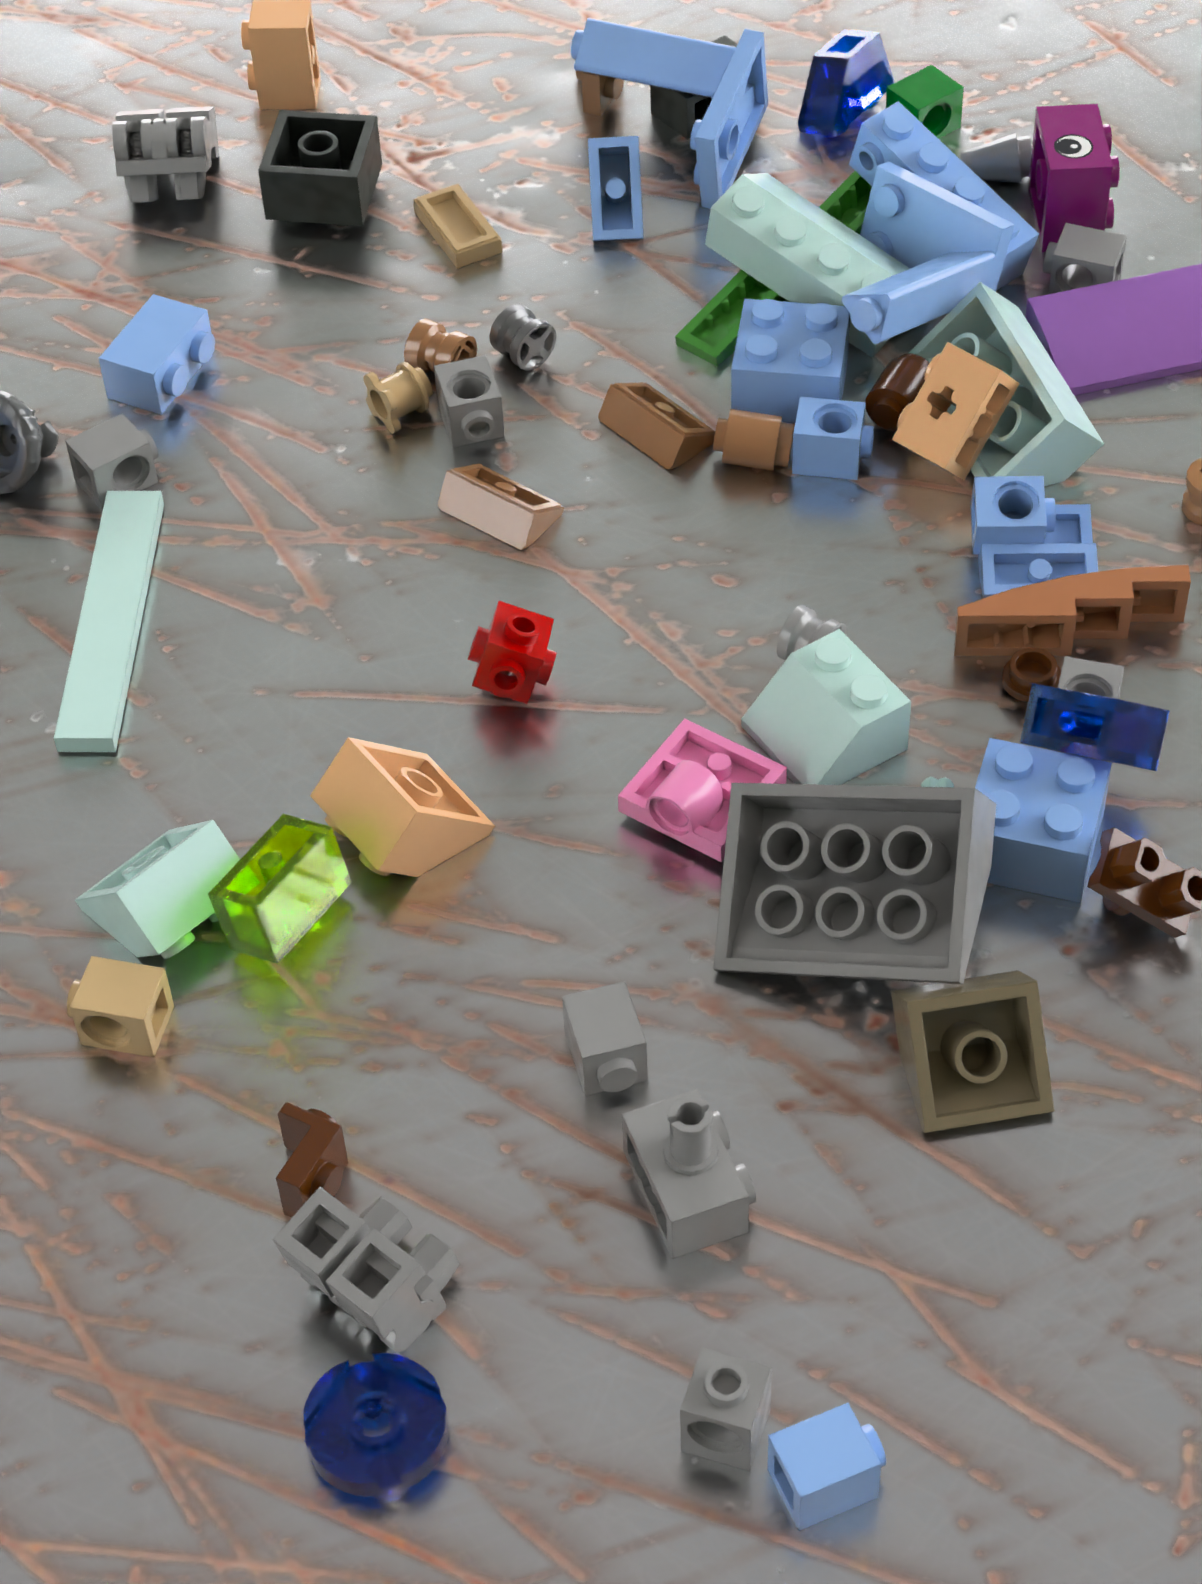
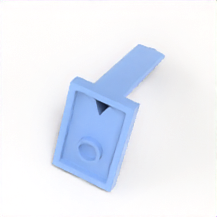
M588 18L584 30L578 29L572 39L571 57L576 59L574 70L712 98L703 120L697 119L695 121L690 137V147L692 150H696L697 157L694 170V184L700 187L701 207L711 209L717 200L732 186L768 106L764 32L744 29L737 46L732 47Z
M890 161L877 165L860 235L910 269L844 295L842 303L850 312L852 324L859 331L865 332L874 344H878L948 314L979 282L996 292L1015 224Z

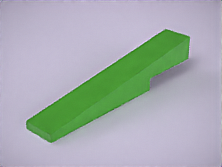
M854 171L819 208L860 235L872 186ZM741 269L675 336L676 345L718 366L735 351L744 299L789 301Z

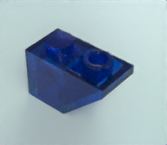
M844 29L813 55L797 122L800 132L819 134L826 138L839 136L849 129V124L864 111L873 108L879 103L880 98L887 92V86L895 83L880 33Z

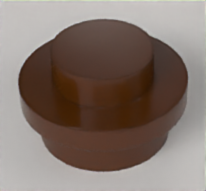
M1033 647L1024 648L1014 653L1005 664L1002 684L1005 690L1018 700L1030 703L1043 702L1056 695L1061 669L1057 665L1054 656L1048 651Z

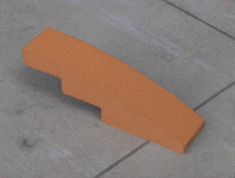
M1189 565L1129 567L1069 575L1009 589L957 607L954 656H1013L1017 651L1031 647L1046 650L1053 656H1071L1073 639H1128L1130 622H1184L1191 584Z

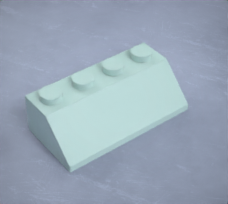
M768 173L742 174L710 210L705 245L789 302L826 303L844 306L842 303L844 295L910 269ZM850 319L849 343L873 358L889 339L874 344L865 332H861L854 327Z
M981 282L909 352L923 357L930 363L937 354L942 352L946 343L949 342L997 367L1020 383L971 468L974 477L1044 476V486L1064 482L1104 445V442L1020 308ZM951 404L947 412L952 414L956 406Z

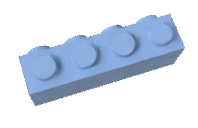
M899 101L862 122L849 165L872 186L877 165L890 161L1015 224L996 291L1023 274L1039 236V233Z

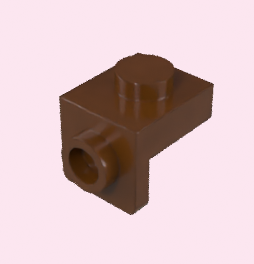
M286 1102L278 1112V1119L284 1146L293 1151V1153L277 1175L276 1181L283 1213L292 1218L319 1187H322L333 1197L336 1195L341 1185L343 1170L348 1164V1157L342 1126L330 1115L314 1108L304 1110Z

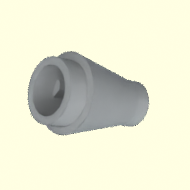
M1016 132L971 150L960 151L961 161L984 181L1022 183V178L1029 177L1032 154L1030 136L1017 137Z

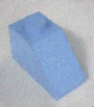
M639 137L588 138L593 242L643 239Z

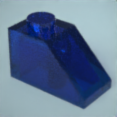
M1032 683L1020 743L1157 771L1170 710Z

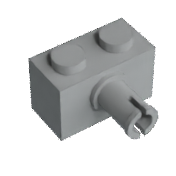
M698 1089L622 1113L623 1151L672 1259L749 1233V1204L756 1202L755 1188L746 1166L743 1163L734 1166L727 1149H730V1139L721 1114L717 1110L708 1111L710 1104L701 1097Z

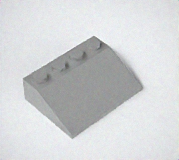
M731 783L713 970L734 973L963 984L992 865L996 803L976 788Z

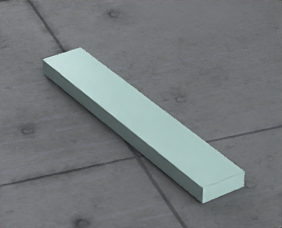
M107 491L54 734L57 752H116L164 509L162 491Z

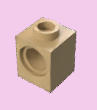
M91 956L82 979H76L72 983L67 998V1014L74 1020L81 1045L153 1058L174 1009V1002L165 968Z

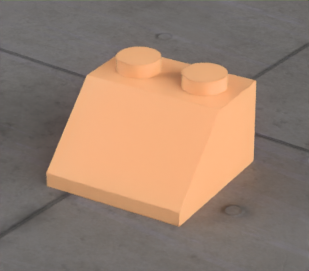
M349 737L310 795L327 814L325 817L326 823L334 831L347 837L360 851L359 859L368 869L382 876H389L391 873L419 877L488 837L495 828V825L428 754Z

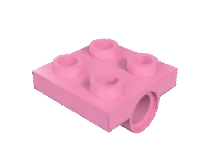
M684 718L618 795V811L722 862L725 854L731 783L786 784L787 767Z

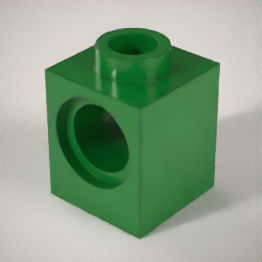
M931 64L887 86L886 108L899 101L928 130L940 139L961 128L964 87Z

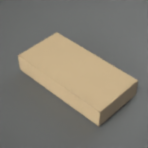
M459 184L413 199L416 216L457 269L502 253V240Z

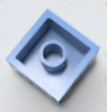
M744 299L731 368V409L782 416V422L795 423L800 397L842 400L849 355L850 312L846 307L826 303L811 304L776 301L773 299Z
M989 738L975 785L977 790L996 803L992 865L988 883L1081 903L1105 810L1112 763Z

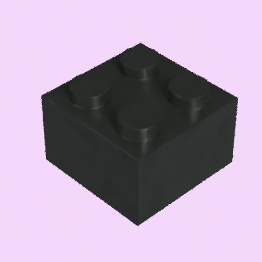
M280 110L258 169L265 220H279L290 223H324L338 226H363L382 167L377 116Z

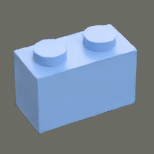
M153 294L98 358L107 398L162 415L173 400L184 392L187 383L200 367L209 362L213 355L215 338L211 333L208 310Z

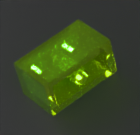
M283 813L208 893V896L231 950L279 964L352 882L332 827Z

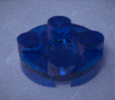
M391 1353L372 1354L373 1361L360 1362L350 1367L349 1360L327 1371L309 1393L304 1406L303 1424L308 1456L317 1472L329 1484L352 1495L362 1497L373 1496L376 1500L391 1502L402 1498L408 1492L410 1486L419 1483L434 1469L446 1448L449 1427L447 1408L433 1375L422 1365L407 1357ZM382 1412L390 1414L388 1420L390 1430L387 1433L377 1437L365 1436L364 1428L359 1423L364 1416L375 1420Z

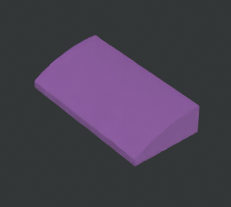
M1202 264L1027 298L1025 318L1074 396L1202 370Z

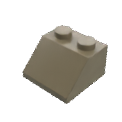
M1016 970L966 978L963 984L935 983L891 990L899 1053L921 1129L924 1133L1055 1112L1037 980Z

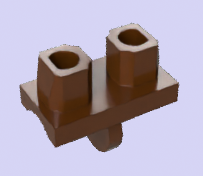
M1115 827L1102 831L1100 838L1101 856L1097 867L1089 878L1087 887L1102 895L1104 907L1118 916H1124L1131 912L1173 938L1186 935L1191 914L1202 910V871L1194 866L1183 869L1168 860L1163 853L1162 847L1147 838L1135 840Z

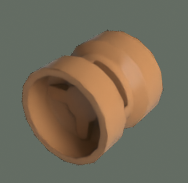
M424 318L412 328L408 335L404 349V362L409 363L413 368H421L425 374L430 371L434 372V365L476 357L477 342L474 337L457 330L448 333L443 324Z

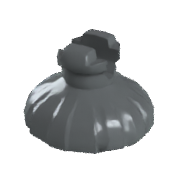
M0 391L1 494L15 492L23 488L38 470L41 458L48 457L55 451L59 439L50 421L39 425L37 423L38 418L34 416L35 410H30L17 397L4 391Z

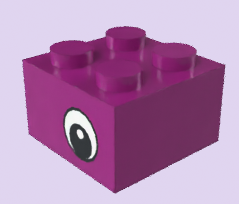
M1098 104L1036 107L1028 192L1036 230L1039 233L1038 239L1041 253L1046 252L1049 242L1058 243L1066 223L1104 231L1113 227L1114 203L1109 195L1111 187H1118L1120 167L1118 156H1110L1112 147L1110 124H1102Z

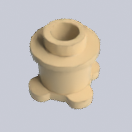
M402 362L397 365L396 372L380 380L374 372H369L363 376L367 387V405L371 413L378 417L392 434L401 430L399 418L415 410L423 413L429 408V397L432 396L433 390L427 375L419 367L413 368L409 363Z

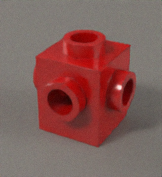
M498 601L489 628L486 629L478 626L467 660L477 663L472 686L488 691L498 697L510 698L528 704L536 682L546 685L554 666L557 652L547 649L554 619Z

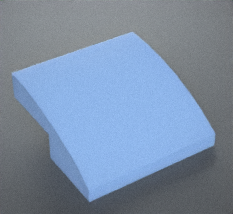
M1055 504V531L1045 532L1043 543L981 544L978 562L982 597L986 598L1009 589L1069 575L1098 572L1097 545L1093 543L1090 504ZM1017 512L1003 513L1011 519L1024 518L1023 515Z

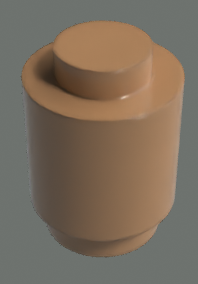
M730 409L728 419L718 418L713 450L723 452L722 463L771 471H774L775 466L788 467L795 424L782 422V416Z

